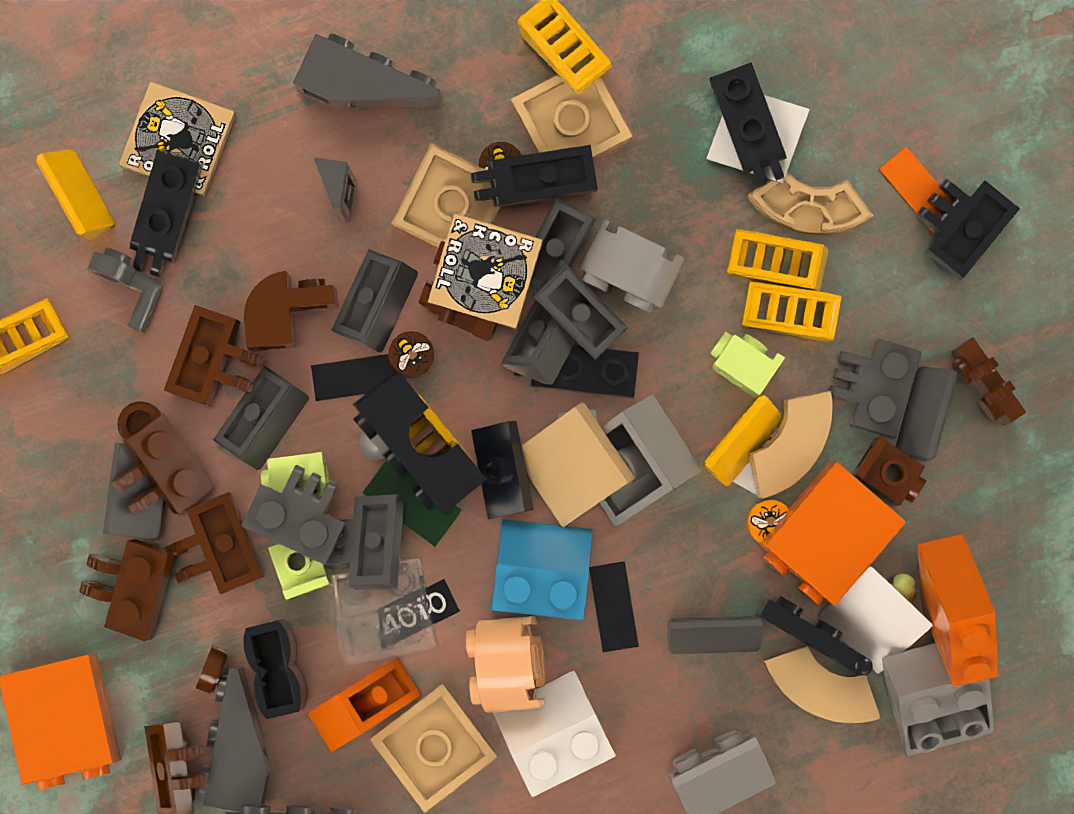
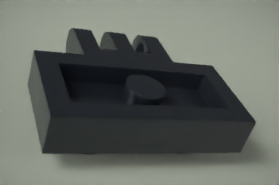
M944 179L939 188L951 198L949 203L936 193H933L927 200L940 214L936 216L923 206L916 213L920 220L939 234L926 253L959 280H962L1020 210L1018 206L985 180L970 197L951 181Z

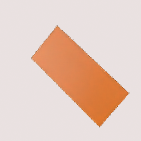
M904 147L879 168L916 213L923 206L936 216L940 214L927 201L933 193L940 195L948 203L951 200L949 196L941 191L939 184L907 147ZM928 226V228H929V229L933 232V234H934L935 231Z

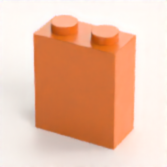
M828 462L759 545L767 551L763 559L783 576L790 571L802 581L798 586V590L813 603L819 606L824 600L827 604L836 606L906 521L838 462Z
M963 534L917 544L922 610L925 617L933 624L930 630L952 687L968 683H978L986 679L998 677L996 612Z
M97 653L0 676L1 693L22 785L36 782L38 790L65 784L64 775L81 771L83 779L110 773L108 764L121 760Z

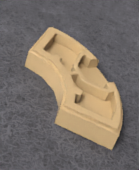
M787 172L783 183L769 179L766 185L758 187L747 195L748 200L771 221L787 229L805 234L823 235L840 233L862 225L873 217L871 211L848 180L832 187H812L797 181Z
M826 390L783 400V420L777 434L764 447L749 453L757 498L763 499L786 490L799 481L818 460L831 428V391Z
M808 646L763 660L769 675L780 691L790 701L810 714L840 723H864L881 719L866 675L846 677L831 673L816 661Z

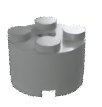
M603 219L580 266V269L586 271L582 280L609 293L613 286H616L627 292L623 299L624 301L651 313L654 305L662 308L686 258L676 254L671 262L666 259L670 252L666 248L618 226L615 234L610 231L614 224Z

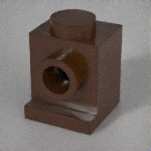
M881 436L874 438L851 473L868 489L894 506L901 505L904 499L912 503L926 483V480L920 476L925 466L888 443V440ZM890 465H896L901 470V478L897 482L890 481L886 476V470Z

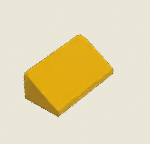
M74 150L52 151L36 156L37 164L77 235L84 240L91 241L115 226L111 213Z
M760 395L755 399L702 463V468L724 486H729L750 462L749 453L760 449L781 425L783 416L765 395Z

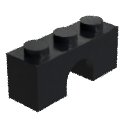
M394 370L353 404L359 412L353 418L355 423L370 440L378 435L388 448L382 454L399 476L405 471L410 474L418 484L411 491L428 511L436 506L442 514H445L487 480L459 444L453 440L443 449L433 454H422L413 448L409 438L410 427L413 421L428 409V406L399 371Z

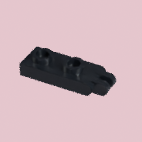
M752 62L710 77L712 90L743 173L746 174L753 171L757 185L761 187L767 184L762 167L770 165L775 180L783 179L784 174L779 161L787 159Z
M591 144L491 160L487 162L488 170L471 173L472 183L490 181L491 188L473 192L475 201L493 199L494 207L597 192L598 190Z
M157 150L129 245V249L137 251L133 262V267L141 272L144 270L150 255L154 257L150 268V275L160 277L165 262L173 263L175 261L204 163L164 150Z
M573 345L553 384H545L531 379L530 387L634 399L639 352L606 349L595 360L582 346ZM514 372V376L516 377L529 378L527 376Z
M779 596L776 603L770 599H765L756 615L854 673L868 675L872 671L873 664L869 658L839 641L843 635L841 631L820 619L816 626L800 618L803 609L784 597Z

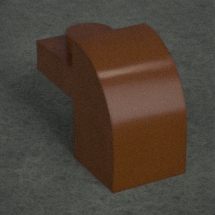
M286 271L277 272L264 278L251 291L245 305L246 348L251 352L297 348L294 312L338 308L336 288L333 285H326L325 279L298 281L299 288H292L291 276Z

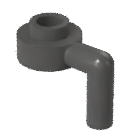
M106 248L104 254L94 252L87 268L88 271L113 283L141 292L127 326L144 333L162 292V284L157 279L136 271L134 267L129 265L131 257L111 248Z

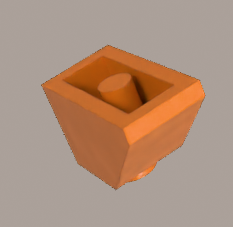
M396 657L307 714L332 753L420 697L421 694L398 657Z

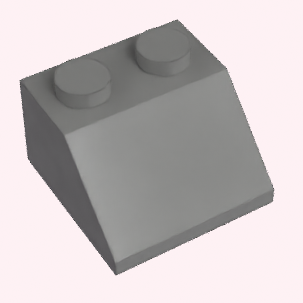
M653 394L622 411L601 426L635 477V479L599 503L615 528L703 471Z

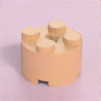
M534 615L479 620L475 630L466 631L467 655L469 658H475L476 676L470 677V697L472 704H482L486 713L537 709L544 706L545 698L536 699V688L545 686V666L541 635L532 636L529 626L538 625Z

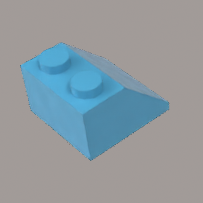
M502 519L492 611L584 620L593 529Z

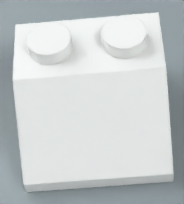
M574 670L546 683L544 687L536 688V699L545 698L543 708L493 712L510 753L532 797L616 756Z

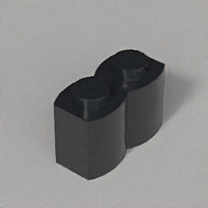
M283 619L246 628L243 639L244 652L250 667L256 673L254 696L262 715L266 719L303 710L307 698L306 685L301 672L294 665L296 641L288 623Z

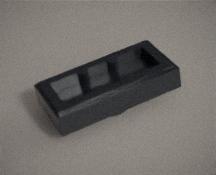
M507 421L471 430L478 469L487 479L481 485L488 519L534 510L517 421Z

